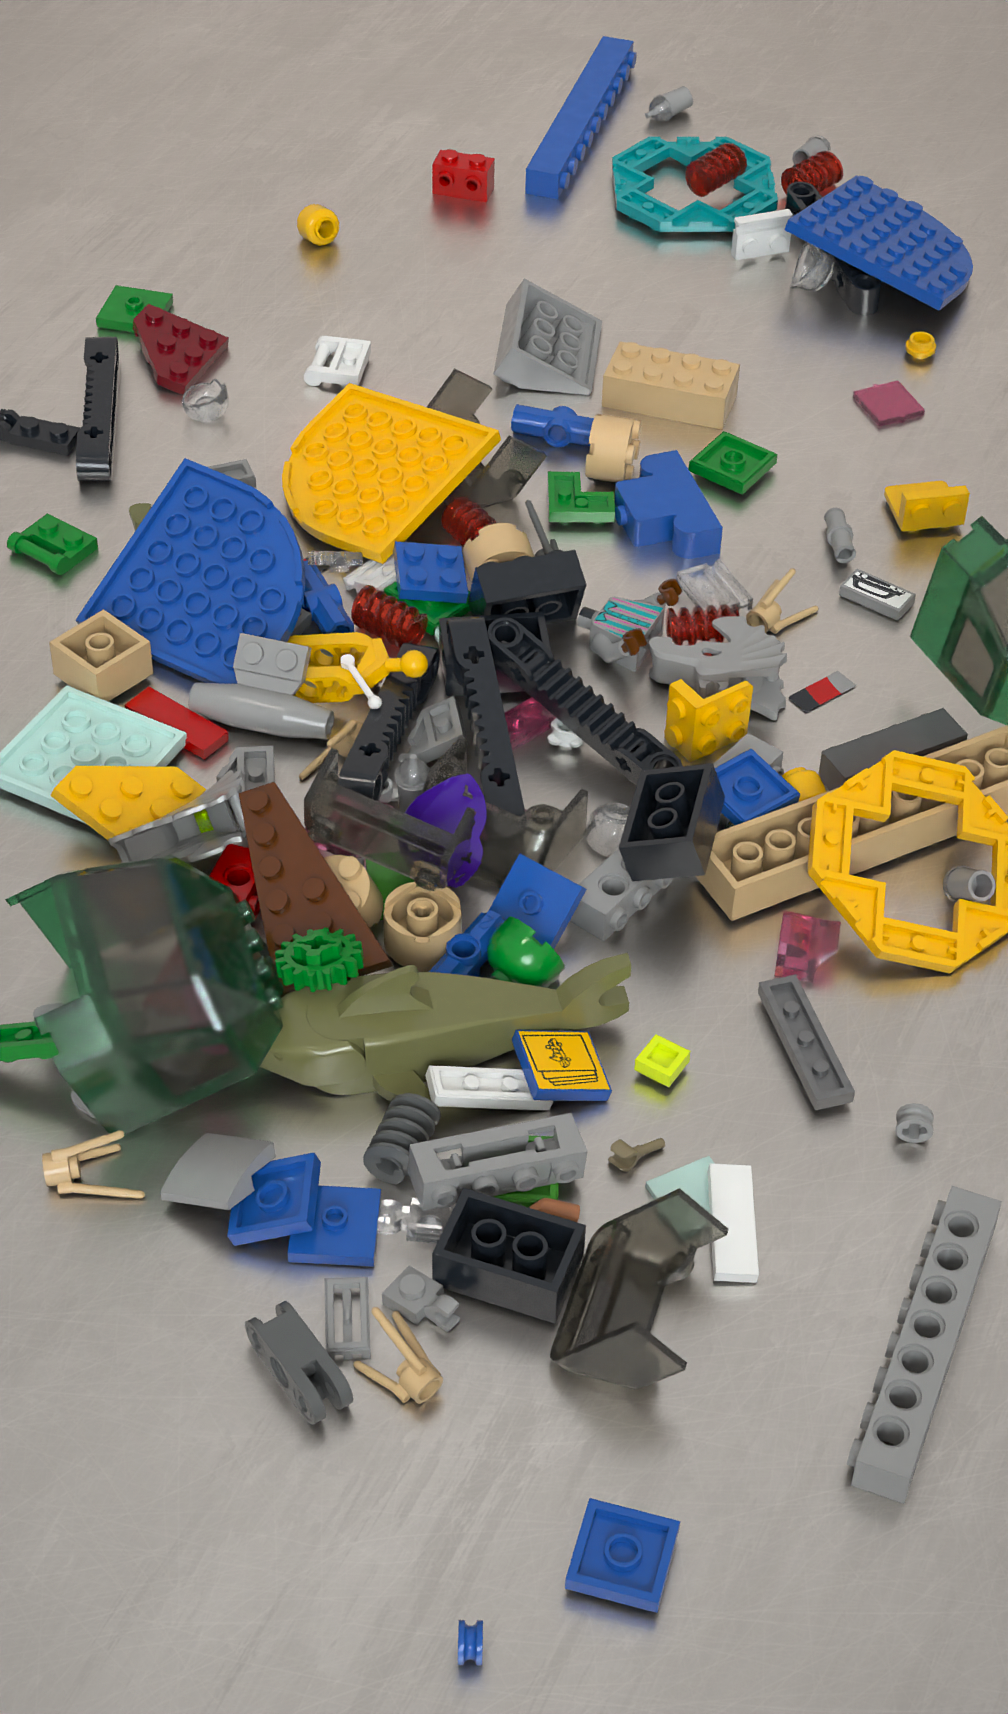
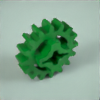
M328 927L314 931L309 929L306 936L302 937L294 934L292 935L293 942L283 941L281 943L282 950L275 951L278 978L283 979L285 986L294 983L295 990L297 991L305 986L310 987V992L322 989L332 990V984L346 985V977L357 978L359 976L358 969L364 968L361 941H356L355 934L344 936L343 929H339L334 933H329Z

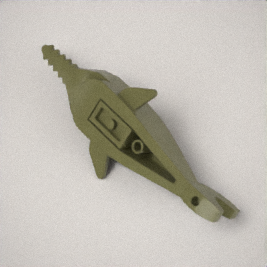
M628 953L604 958L573 974L557 989L468 975L418 972L415 965L400 967L389 973L350 978L346 985L332 984V990L329 991L322 989L310 992V987L305 986L299 991L295 990L285 994L251 1030L243 1031L234 1044L224 1049L212 1050L202 1047L195 1040L190 1046L180 1042L177 1049L167 1053V1060L170 1064L179 1065L183 1069L191 1064L202 1068L208 1063L214 1067H219L223 1063L233 1068L240 1063L248 1068L258 1066L302 1085L316 1087L336 1095L378 1092L386 1100L392 1101L399 1094L411 1093L418 1094L431 1101L429 1089L423 1083L427 1082L425 1074L429 1065L472 1067L515 1049L511 1039L516 1030H579L600 1026L629 1011V1000L625 987L616 985L631 976V962Z

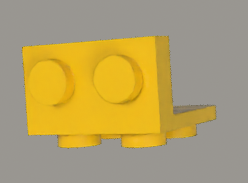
M930 481L893 485L885 488L884 496L901 532L938 527L946 528L964 525L970 495L966 485L949 487L945 481Z
M682 679L671 683L669 686L666 726L664 730V738L667 743L677 749L689 762H692L703 756L710 755L724 746L738 742L748 732L753 685L748 681H743L703 699Z

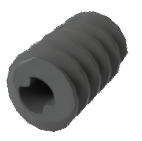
M411 1093L399 1094L392 1099L382 1122L376 1130V1134L373 1136L363 1156L364 1165L373 1176L386 1183L396 1185L404 1180V1176L409 1175L408 1159L410 1144L429 1141V1137L433 1135L436 1129L435 1125L438 1124L441 1118V1112L436 1104L423 1096Z

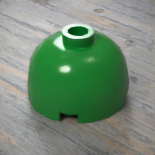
M510 916L501 923L489 939L487 957L489 965L494 970L491 974L492 979L547 988L557 980L560 973L565 969V965L560 956L546 941L542 945L533 937L536 932L514 917Z

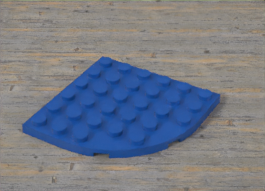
M856 175L788 219L785 231L937 310H941L965 290L973 272L971 256L960 237L956 236L944 224L925 212L923 206L919 203L906 201L898 197L897 192L888 188L882 189L865 176Z
M184 458L76 618V622L80 624L104 609L150 641L153 660L204 683L237 684L233 664L240 633L287 642L295 628L305 592V565L302 551L288 520L267 496L240 480Z

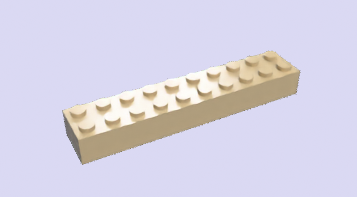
M1008 725L922 756L966 766L975 777L973 783L984 796L990 795L1005 814L1008 815ZM836 789L716 832L706 874L696 877L731 921L819 888L807 874L812 806L817 799ZM892 791L890 816L886 822L853 815L849 875L859 873L957 835L958 805Z

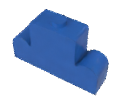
M677 450L645 456L640 462L639 478L616 482L615 518L617 524L623 526L633 546L640 547L672 541L673 553L681 558L695 559L720 554L723 527Z

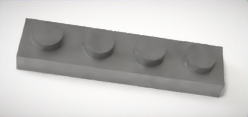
M797 975L759 982L758 994L815 1111L853 1102L855 1090Z

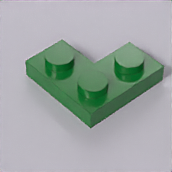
M548 471L549 522L615 523L614 492H581L580 472Z

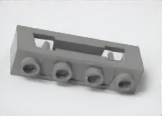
M572 1113L410 1144L408 1174L421 1210L437 1207L446 1208L456 1204L463 1188L493 1197L516 1191H529L535 1187L555 1183H569L575 1179L583 1178L587 1149ZM554 1130L553 1138L542 1140L540 1136L536 1137L533 1142L528 1143L530 1134ZM461 1148L462 1156L454 1153L451 1154L449 1159L439 1160L436 1154Z

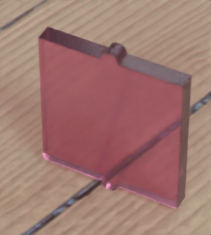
M898 380L881 385L873 384V387L853 391L855 400L878 426L898 421L905 422L906 419L922 416L925 412V409Z

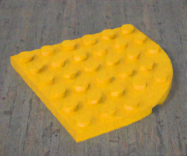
M349 383L309 422L293 442L290 448L292 454L289 461H285L283 467L282 487L293 517L309 534L327 544L384 564L393 554L395 541L405 542L501 441V437L497 429Z

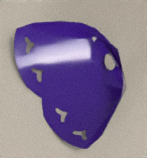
M469 773L450 777L425 791L408 806L402 816L395 834L399 857L409 874L457 888L468 881L477 871L483 856V847L479 837L486 823L487 812L484 795L478 783ZM465 785L468 786V792L473 796L472 799L463 796ZM476 811V815L474 816L475 825L473 826L471 821L468 820V818L471 817L473 813ZM408 841L417 846V855L413 856L408 853ZM470 852H472V855L470 857L471 863L469 864L467 861H464V859L468 857ZM465 874L464 876L459 878V881L457 883H455V878Z

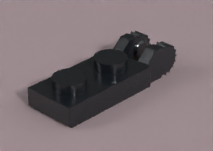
M10 409L0 410L1 441L66 456L69 455L77 443V433L80 427L41 420L35 417H20L14 410Z

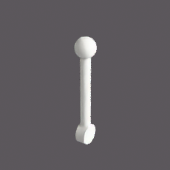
M350 654L343 655L340 659L341 667L350 671L367 696L369 707L371 709L380 708L382 700L379 696L373 694L356 669L355 658Z

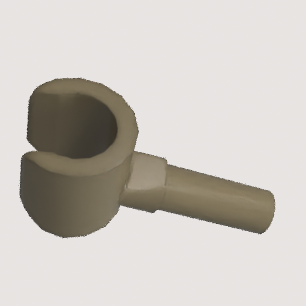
M659 1138L632 1148L626 1142L619 1139L611 1145L610 1150L615 1154L609 1157L608 1161L620 1170L628 1172L636 1165L640 1157L664 1148L665 1141L663 1138Z

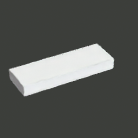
M429 1065L425 1074L431 1101L438 1107L549 1111L553 1103L551 1100H533L522 1069Z
M710 1163L707 1173L714 1281L757 1283L759 1267L751 1165Z

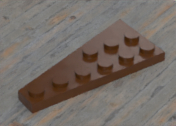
M271 782L239 793L274 984L279 999L285 994L295 991L294 983L285 986L283 979L278 978L275 951L282 950L281 943L283 941L293 942L292 935L294 934L302 937L306 936L309 929L314 931L328 927L329 933L343 929L344 936L355 934L356 941H361L364 958V968L358 969L359 976L393 967L394 965L382 949L276 783Z

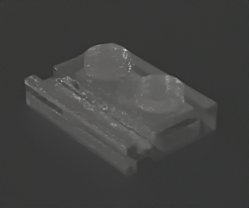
M721 560L715 561V565L712 566L706 563L677 571L676 580L679 586L709 622L720 617L737 614L741 608H746L747 611L752 609L753 598Z

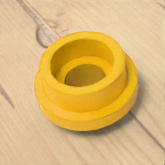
M919 331L910 335V338L906 341L905 349L914 358L924 359L935 353L936 343L931 334Z

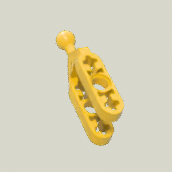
M364 633L293 635L287 641L288 643L312 648L305 680L312 682L317 688L303 683L294 695L312 703L349 701L356 694H364L350 671L341 667L340 659L346 654H350L355 658V667L369 688H372L387 677L390 672H403L407 677L418 678L428 668V660L422 652L411 650L407 651L401 658H389L382 639H372ZM320 649L329 651L333 657L323 654Z

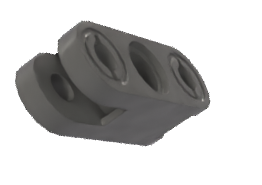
M283 1301L276 1305L277 1317L264 1324L256 1317L251 1318L245 1322V1329L258 1356L306 1421L314 1425L326 1418L323 1399L328 1398L333 1406L340 1410L353 1403V1394L342 1371L289 1302Z

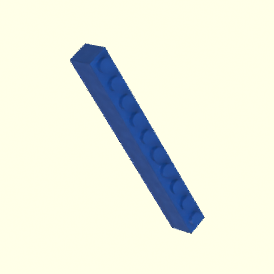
M607 36L601 38L526 168L525 194L558 200L563 189L568 188L570 176L575 175L578 162L584 159L585 149L591 146L594 133L598 134L601 121L607 117L608 108L614 105L615 95L620 94L623 81L628 80L630 69L635 67L637 53L633 52L634 41Z

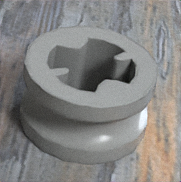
M915 1103L900 1107L896 1114L897 1136L909 1143H921L929 1140L933 1135L932 1124L934 1115L932 1110L927 1106Z

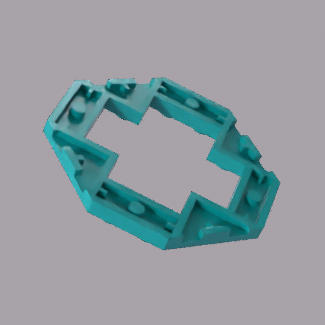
M647 137L612 157L616 209L659 232H733L736 225L734 222L735 217L777 210L778 197L777 193H775V181L773 172H771L770 157L729 137H715L711 142H700L699 137H677L676 142H667L661 139V137ZM668 157L689 167L710 157L724 166H729L741 172L739 176L734 178L733 188L744 193L745 196L720 211L699 200L681 210H677L645 194L654 188L655 178L643 173V171Z

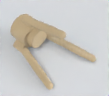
M791 568L780 581L776 579L757 605L747 613L746 620L749 626L764 625L765 633L770 630L773 634H777L783 627L818 611L819 608L815 605L780 620L782 610L774 600L796 573L794 568Z
M353 719L348 721L327 742L328 747L299 774V778L301 780L307 778L335 751L343 757H347L363 724Z
M121 1130L67 1148L51 1150L50 1153L42 1154L47 1187L57 1185L58 1194L75 1192L122 1198L142 1199L145 1197L144 1191L73 1183L74 1178H81L80 1161L120 1151L121 1145L118 1143L108 1146L103 1145L122 1139L124 1132Z
M373 1307L371 1310L373 1316L406 1359L396 1371L399 1377V1384L359 1360L354 1362V1368L392 1391L403 1403L407 1402L410 1398L418 1404L427 1401L441 1387L443 1383L441 1373L430 1362L408 1324L398 1311L392 1313V1318L404 1339L378 1307Z

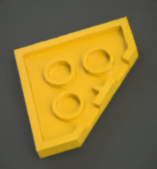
M75 766L53 789L51 797L108 840L163 817L205 793L206 789L178 767Z

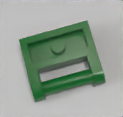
M47 513L21 533L13 532L7 540V548L17 554L24 553L48 565L52 572L64 575L98 549V541L96 537Z

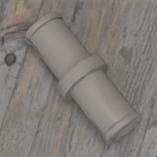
M831 508L824 515L828 528L827 540L833 546L834 555L837 557L836 560L841 563H847L856 556V550L852 543L853 531L846 522L843 510Z

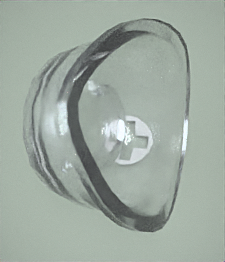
M806 242L801 249L790 288L797 287L811 292L822 289L832 277L834 271L833 258L824 250Z

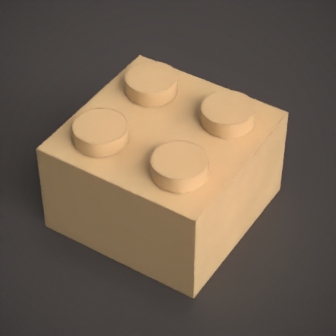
M104 609L49 642L53 674L72 688L108 702L153 674L150 641Z

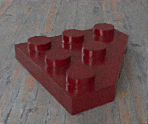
M147 304L133 319V331L141 341V349L147 363L152 366L156 384L183 396L187 394L228 348L229 337L150 304Z

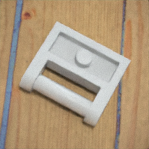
M321 336L315 346L317 352L313 362L305 371L304 381L310 386H318L321 382L340 384L342 386H347L351 383L359 386L371 353V341ZM335 352L330 367H324L327 357Z

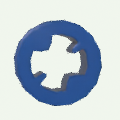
M459 1620L458 1665H464L467 1660H473L476 1665L482 1666L483 1620H477L474 1625H468L465 1620Z

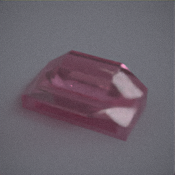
M783 911L774 977L781 978L796 974L801 981L813 982L814 974L819 965L828 957L837 953L841 922Z

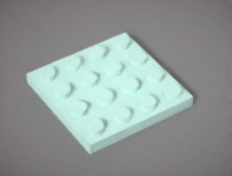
M66 685L0 752V788L85 823L51 797L53 789L75 766L166 767L186 745L187 733Z

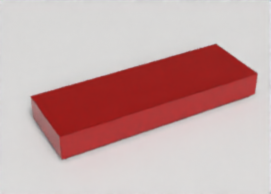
M149 686L124 704V707L128 710L186 732V745L183 748L204 760L229 741L227 730Z

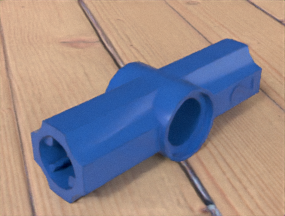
M516 404L511 421V430L514 433L544 438L553 447L561 448L568 443L590 447L588 443L594 418L578 416L574 410L566 406H558L551 411Z
M308 560L304 561L305 592L302 609L311 612L312 621H315L322 634L354 632V624L343 608L342 598L335 584L328 585L317 566L310 564Z
M492 910L486 913L481 912L463 934L455 935L446 943V953L429 972L480 977L481 966L488 959L487 946L489 939L496 928L504 922L502 916Z

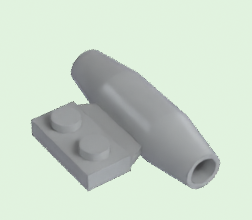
M240 633L233 664L237 684L194 683L189 695V710L228 726L280 737L328 739L334 723V712L332 710L294 696L302 684L305 683L312 648Z

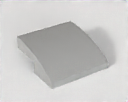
M212 1133L204 1134L183 1154L170 1172L160 1191L161 1200L230 1210L254 1192L251 1175L276 1157L274 1143Z

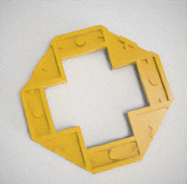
M894 750L869 769L866 768L845 781L842 786L833 792H828L817 799L812 806L807 874L876 958L951 974L1008 934V816L990 795L985 797L973 783L975 777L966 766ZM892 791L958 805L957 838L992 846L991 874L995 879L996 888L990 898V905L958 899L953 907L952 931L884 917L886 882L849 875L853 815L886 822L890 816Z

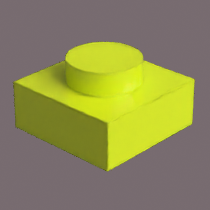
M655 1034L635 1059L634 1070L670 1087L690 1062L691 1051Z

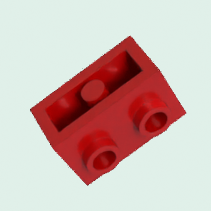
M452 149L440 150L432 164V194L487 203L494 190L495 158L485 157L482 154L459 153Z

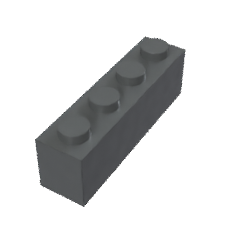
M944 708L823 750L821 752L818 775L830 791L842 786L845 781L862 770L869 769L894 750L925 756L966 741L968 733Z

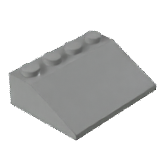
M524 278L506 304L493 374L502 381L522 389L590 395L593 388L602 320Z

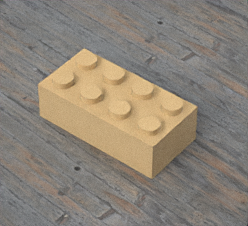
M620 341L603 375L602 407L723 430L737 397L740 364L724 359H710L692 353L684 354L669 351L665 348H652L638 345L634 342L626 343Z

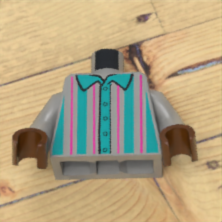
M673 578L664 581L658 588L660 593L657 592L644 600H630L614 596L608 599L600 611L583 607L579 613L577 625L590 630V649L597 653L604 662H615L636 672L650 653L649 640L663 635L666 604L667 606H674L679 600L678 595L682 593V589L677 580Z

